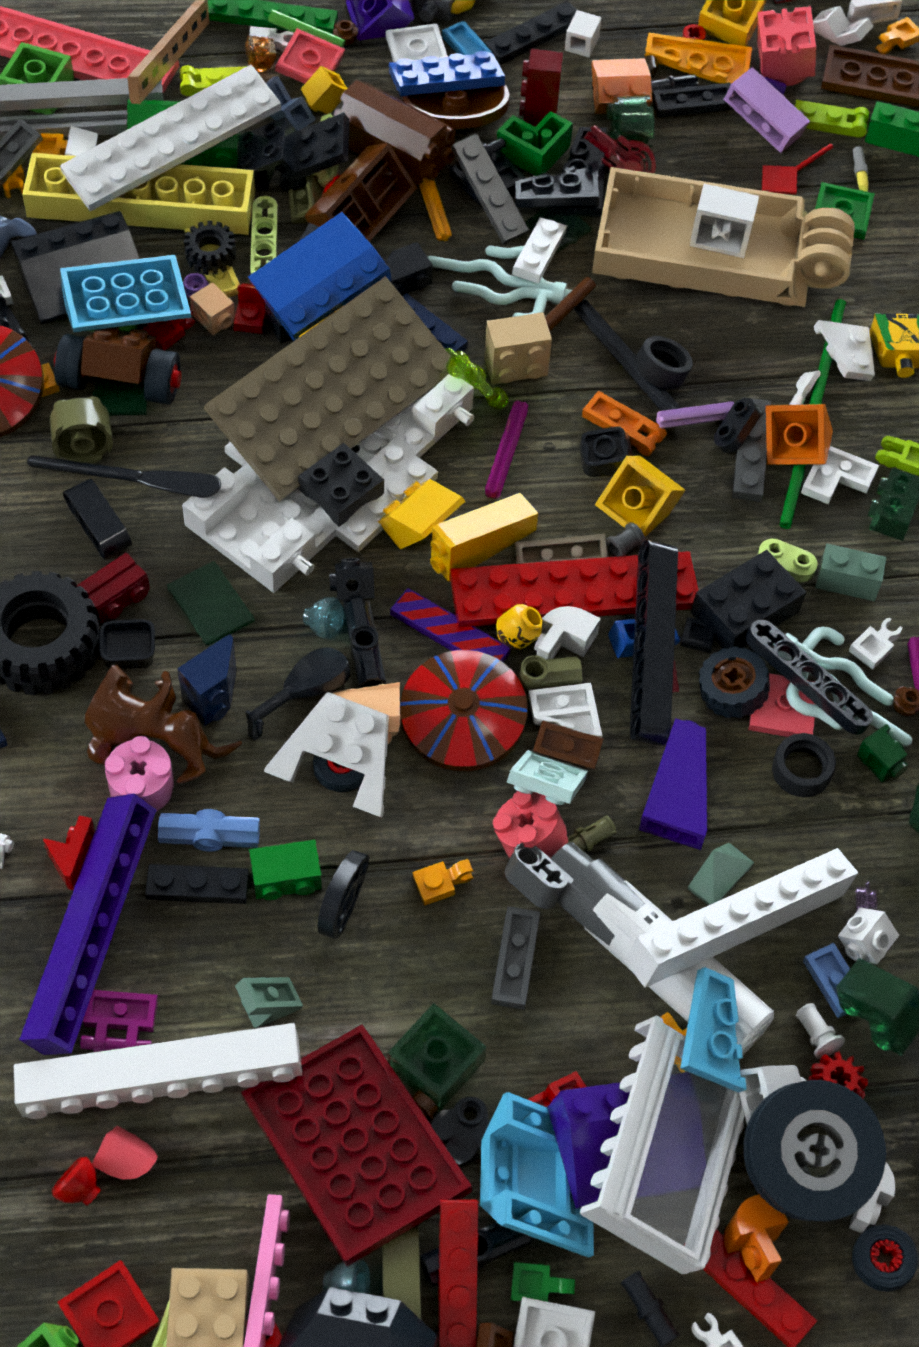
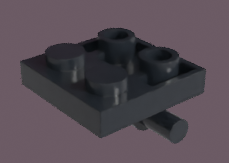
M502 138L489 144L483 143L509 194L515 191V181L526 179V177L500 151L506 147L505 141ZM455 161V165L450 167V176L483 209L458 161Z

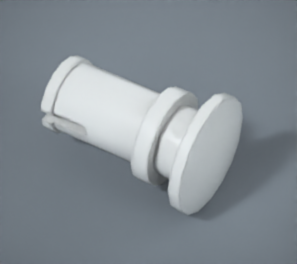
M814 1003L806 1004L797 1011L796 1017L810 1035V1043L813 1047H817L814 1051L817 1059H820L824 1054L832 1055L842 1047L845 1042L842 1035L834 1036L836 1031L832 1026H827Z

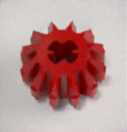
M840 1051L835 1052L833 1059L824 1054L819 1060L820 1063H813L810 1069L813 1075L809 1076L808 1080L834 1082L852 1090L862 1099L865 1097V1092L862 1089L867 1087L868 1079L861 1077L864 1072V1066L854 1067L852 1065L854 1056H849L845 1061L842 1059Z

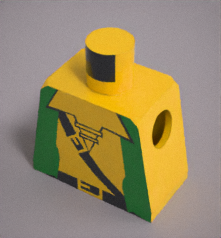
M875 313L869 332L880 365L884 368H896L897 375L901 378L912 376L914 368H919V314Z

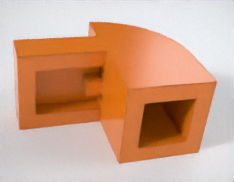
M760 1194L751 1196L740 1205L725 1228L724 1243L728 1253L741 1251L743 1261L746 1267L751 1270L756 1282L769 1279L782 1261L772 1241H776L789 1221L783 1213L771 1207Z

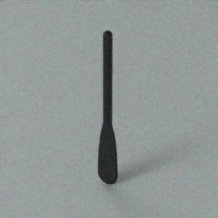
M35 455L29 456L27 459V464L35 468L140 482L152 488L199 498L211 497L221 488V480L212 474L164 470L140 471Z

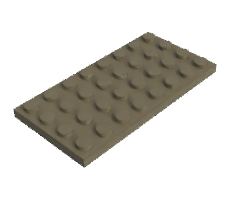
M385 276L205 404L204 410L276 499L281 502L301 486L298 482V475L343 443L350 449H353L431 391L450 372L455 373L459 366Z

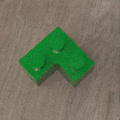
M551 111L536 127L512 115L497 131V139L502 138L506 144V147L500 151L514 165L535 176L545 174L571 146L573 123Z

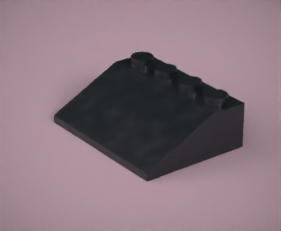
M121 211L11 241L18 270L41 324L68 317L62 294L60 268L139 259L130 230Z

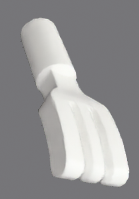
M819 370L804 373L799 378L796 384L798 391L789 405H803L806 395L821 375Z

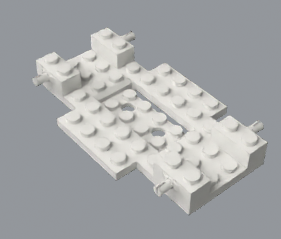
M450 372L431 391L357 445L360 450L356 454L384 479V494L378 499L363 505L340 527L331 520L320 505L305 496L299 489L279 502L231 442L225 446V454L242 467L234 474L224 467L215 475L221 480V488L215 495L208 498L191 496L182 504L185 526L273 593L299 570L308 576L309 572L311 573L314 569V564L310 563L309 560L335 536L359 553L383 530L381 524L377 521L385 515L383 509L395 499L400 502L406 496L403 491L415 481L421 484L429 479L435 481L438 478V471L420 459V457L459 421L463 422L466 426L472 423L474 415L469 413V411L473 408L474 387L453 372Z

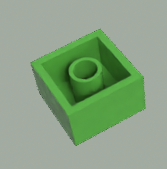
M23 42L20 43L0 75V85L74 81L71 56ZM57 108L30 110L46 115L54 114Z

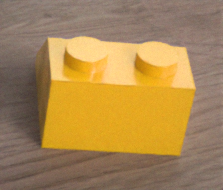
M706 0L699 15L698 25L705 29L706 34L733 45L747 46L758 24V12L763 11L767 0Z
M626 456L595 503V506L624 528L629 522L635 523L642 530L644 536H647L671 513L685 492V489L643 457Z
M431 479L421 484L415 481L403 491L406 496L400 502L395 499L383 509L385 515L377 522L381 524V527L398 548L403 549L425 539L432 532L433 526L445 521L465 500L462 496Z

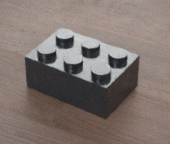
M765 550L697 591L691 608V614L706 625L705 629L713 633L714 639L722 648H743L747 645L746 633L754 621L763 619L769 621L775 627L800 612L806 591L768 550Z

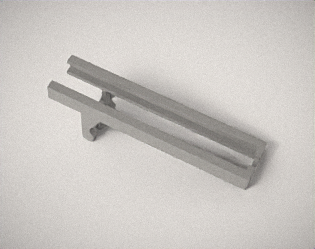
M127 78L0 85V111L127 104V100L130 99ZM162 79L144 100L164 101ZM127 110L0 117V140L19 119H22L38 133L64 134V137H68L70 126L95 132L98 135L120 134L127 130Z

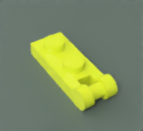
M190 65L182 66L180 68V79L182 80L180 91L185 96H192L245 67L195 69Z

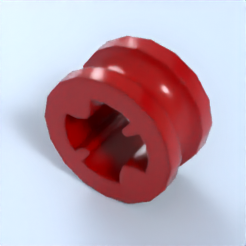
M691 24L683 29L682 37L705 40L706 31L700 25Z

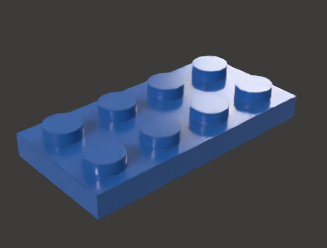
M478 51L471 55L455 53L449 55V57L440 58L427 56L420 60L399 59L397 62L389 63V73L400 96L505 86V75L493 53L487 51Z

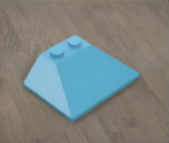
M506 1092L503 1094L481 1140L480 1206L501 1226L588 1258L594 1255L593 1222L580 1215V1209L575 1208L547 1107Z

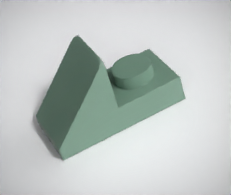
M290 977L243 978L235 985L241 998V1003L254 1028L262 1027L303 1007Z

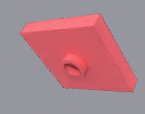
M297 28L278 60L275 71L305 84L320 66L335 72L344 56L345 49Z
M769 673V697L767 701H764L760 709H757L750 715L748 730L784 737L800 733L813 735L815 717L797 712L790 706L786 698V689L790 681L782 675ZM799 691V696L803 701L815 704L804 693Z

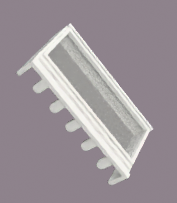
M656 1015L636 1024L635 1031L646 1037V1041L634 1046L629 1053V1058L635 1062L639 1061L635 1073L622 1079L620 1089L630 1092L627 1104L615 1108L610 1116L611 1121L616 1124L621 1123L618 1135L605 1140L601 1146L603 1154L611 1155L608 1168L596 1172L591 1179V1185L598 1189L602 1188L597 1202L581 1207L579 1214L684 1275L704 1269L710 1259L711 1242L714 1232L719 1225L718 1215L722 1200L728 1190L727 1181L730 1169L736 1159L735 1150L738 1138L744 1128V1111L738 1092L680 1069L686 1037L663 1023L664 1019Z

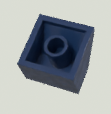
M228 634L177 668L182 701L192 712L197 714L198 719L204 726L212 721L220 720L231 709L237 667L234 639Z

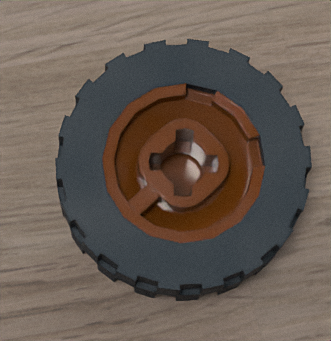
M732 647L720 649L719 652L711 654L710 658L703 662V667L700 668L699 684L702 700L706 702V707L709 710L712 709L717 715H723L726 718H742L745 715H751L754 711L760 709L764 701H767L769 697L770 682L766 663L759 657V654L753 653L747 648Z

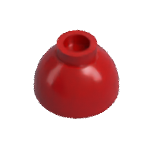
M87 1157L78 1158L52 1188V1197L64 1203L74 1204L82 1202L85 1206L89 1205L101 1190L96 1185L97 1174L92 1162Z

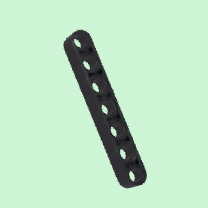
M646 539L642 543L638 555L630 737L635 741L664 746L668 741L671 731L678 549L673 545Z

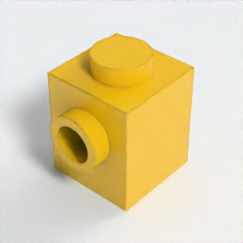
M320 66L304 84L301 91L306 97L305 102L310 109L315 112L319 110L329 114L339 105L342 93L347 87L339 74Z

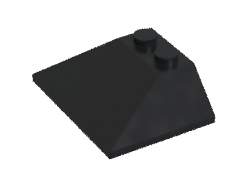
M329 1287L296 1308L278 1347H436L438 1335L401 1300Z

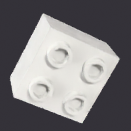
M704 184L689 246L744 258L759 196Z

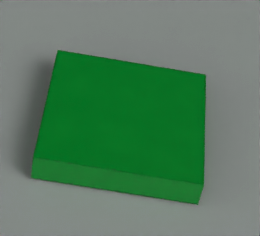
M821 182L815 210L819 208H835L844 211L854 221V238L864 240L875 194Z

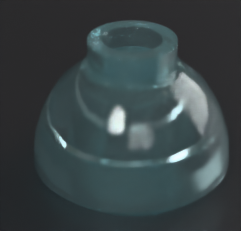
M326 597L315 602L311 608L305 609L303 622L306 626H310L312 632L318 637L325 640H334L343 628L344 610L337 598Z
M363 1258L347 1267L342 1261L336 1265L333 1271H327L324 1275V1290L333 1287L369 1294L370 1271Z

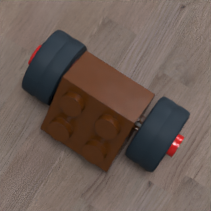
M119 327L97 329L87 337L65 334L60 340L54 357L55 381L58 386L80 390L85 387L89 376L140 384L144 380L145 399L149 402H159L168 405L172 404L177 389L181 384L180 356L173 351L155 349L157 336L148 335V331L142 329H131L130 332L119 330Z

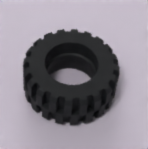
M32 571V575L24 576L21 573L14 575V579L9 582L6 579L0 583V684L4 685L6 683L7 688L15 692L24 689L25 694L36 695V691H43L44 695L54 693L53 689L61 687L64 690L70 687L71 681L74 679L80 681L86 675L85 668L91 669L96 662L95 655L99 653L100 629L94 603L89 599V595L83 587H77L76 581L69 577L61 579L60 574L54 572L43 575L42 571ZM35 619H53L66 626V629L58 639L45 646L23 647L10 640L20 626Z

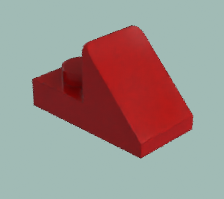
M252 284L238 285L239 301L233 323L234 331L262 334L266 319L265 302Z
M79 815L76 825L70 826L66 843L43 839L49 858L69 890L74 891L95 833L93 821L90 817Z

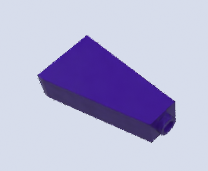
M675 718L641 818L640 831L701 850L707 832L706 728L690 720L682 721Z

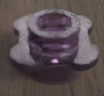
M870 881L865 882V887H856V912L859 908L877 910V890L870 889Z

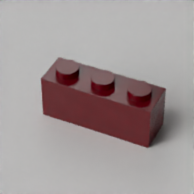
M531 49L529 60H524L522 77H527V80H522L520 96L525 97V100H520L519 116H523V121L534 127L550 111L557 114L563 52Z

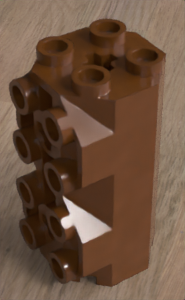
M356 80L342 93L340 100L344 102L341 109L336 108L334 116L344 112L350 119L349 150L360 155L367 146L389 143L413 182L418 185L423 183L422 179L424 178L433 181L445 165L453 161L455 157L451 150L452 145L455 143V130L453 127L366 82L363 83Z

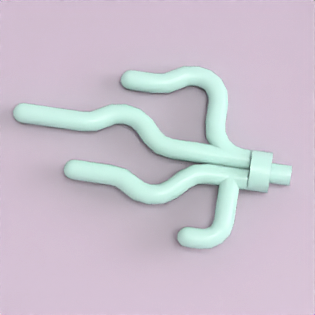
M491 245L485 249V252L490 257L515 259L519 257L524 246L504 248ZM427 256L433 264V268L464 273L481 270L488 271L502 284L517 288L509 293L499 294L483 285L455 281L451 285L452 290L455 292L480 296L489 303L496 305H508L524 298L536 299L531 313L517 312L512 317L544 312L547 301L558 305L572 291L567 289V283L557 281L553 283L546 281L542 277L538 284L509 275L496 262L487 259L460 261Z
M824 626L815 628L803 643H800L790 633L786 634L790 640L825 670L845 671L865 693L883 705L890 706L893 704V696L871 682L862 669L854 662L846 658L822 657L812 651L821 639H827L835 645H842L845 638L838 631ZM778 651V655L782 659L792 661V657L787 652ZM801 672L806 680L808 675L815 678L810 672ZM791 682L788 684L786 698L792 708L803 715L819 718L836 730L843 729L816 704L803 701L799 696L800 690ZM832 693L834 702L839 703L838 696ZM844 705V707L842 708V710L845 711V709L847 708V706ZM872 711V726L880 729L887 724L891 728L888 734L892 739L898 740L902 746L911 745L912 737Z

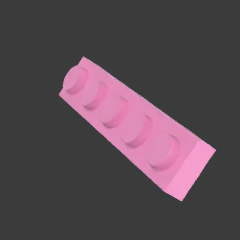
M268 1194L244 1347H265L266 1336L273 1335L275 1315L273 1312H270L271 1301L278 1300L280 1278L275 1277L277 1266H283L285 1256V1244L280 1243L282 1232H288L290 1223V1210H284L282 1195Z

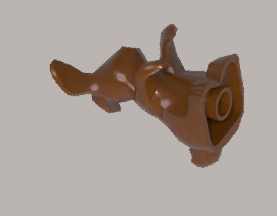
M117 664L111 666L85 713L84 723L93 734V738L88 745L87 754L93 762L105 765V761L111 754L113 746L130 741L137 736H144L148 739H160L165 741L176 754L183 757L188 763L186 770L176 781L179 784L196 780L206 772L202 754L218 759L229 755L242 745V741L215 747L209 743L195 712L186 709L171 714L177 698L174 688L171 686V675L168 671H163L161 674L162 679L154 682L160 690L152 700L147 702L131 695L130 692L134 686L133 682Z

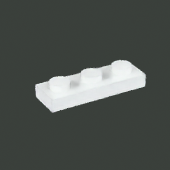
M540 217L513 266L512 275L539 284L565 235L567 226Z

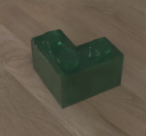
M858 958L836 986L839 1005L848 1015L853 1017L859 1016L869 1022L872 1041L884 1051L891 1050L902 1056L919 1033L918 987Z

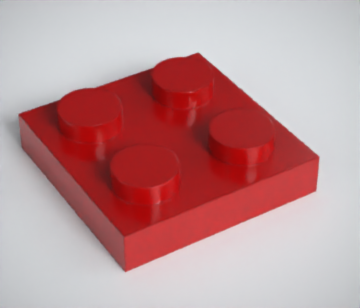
M122 1260L57 1302L84 1347H128L160 1325L158 1317Z

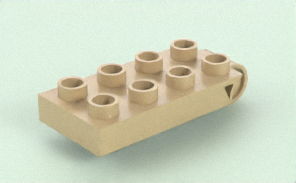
M611 167L592 273L613 276L617 279H633L664 284L673 288H689L720 293L729 297H745L776 302L785 306L805 307L808 287L829 289L841 285L849 277L855 230L854 221L844 211L835 208H819L807 214L804 210L805 200L799 196ZM704 184L759 196L744 258L689 246Z

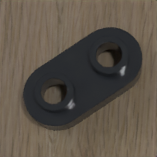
M743 398L735 402L714 435V442L723 452L730 453L737 450L758 421L761 409L753 399Z

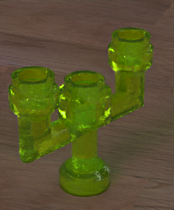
M451 348L445 349L451 356L446 365L447 371L451 376L463 379L472 385L474 389H477L486 397V401L491 407L501 409L507 405V393L499 387L492 388L485 381V371L477 364L471 363L466 353L454 351Z

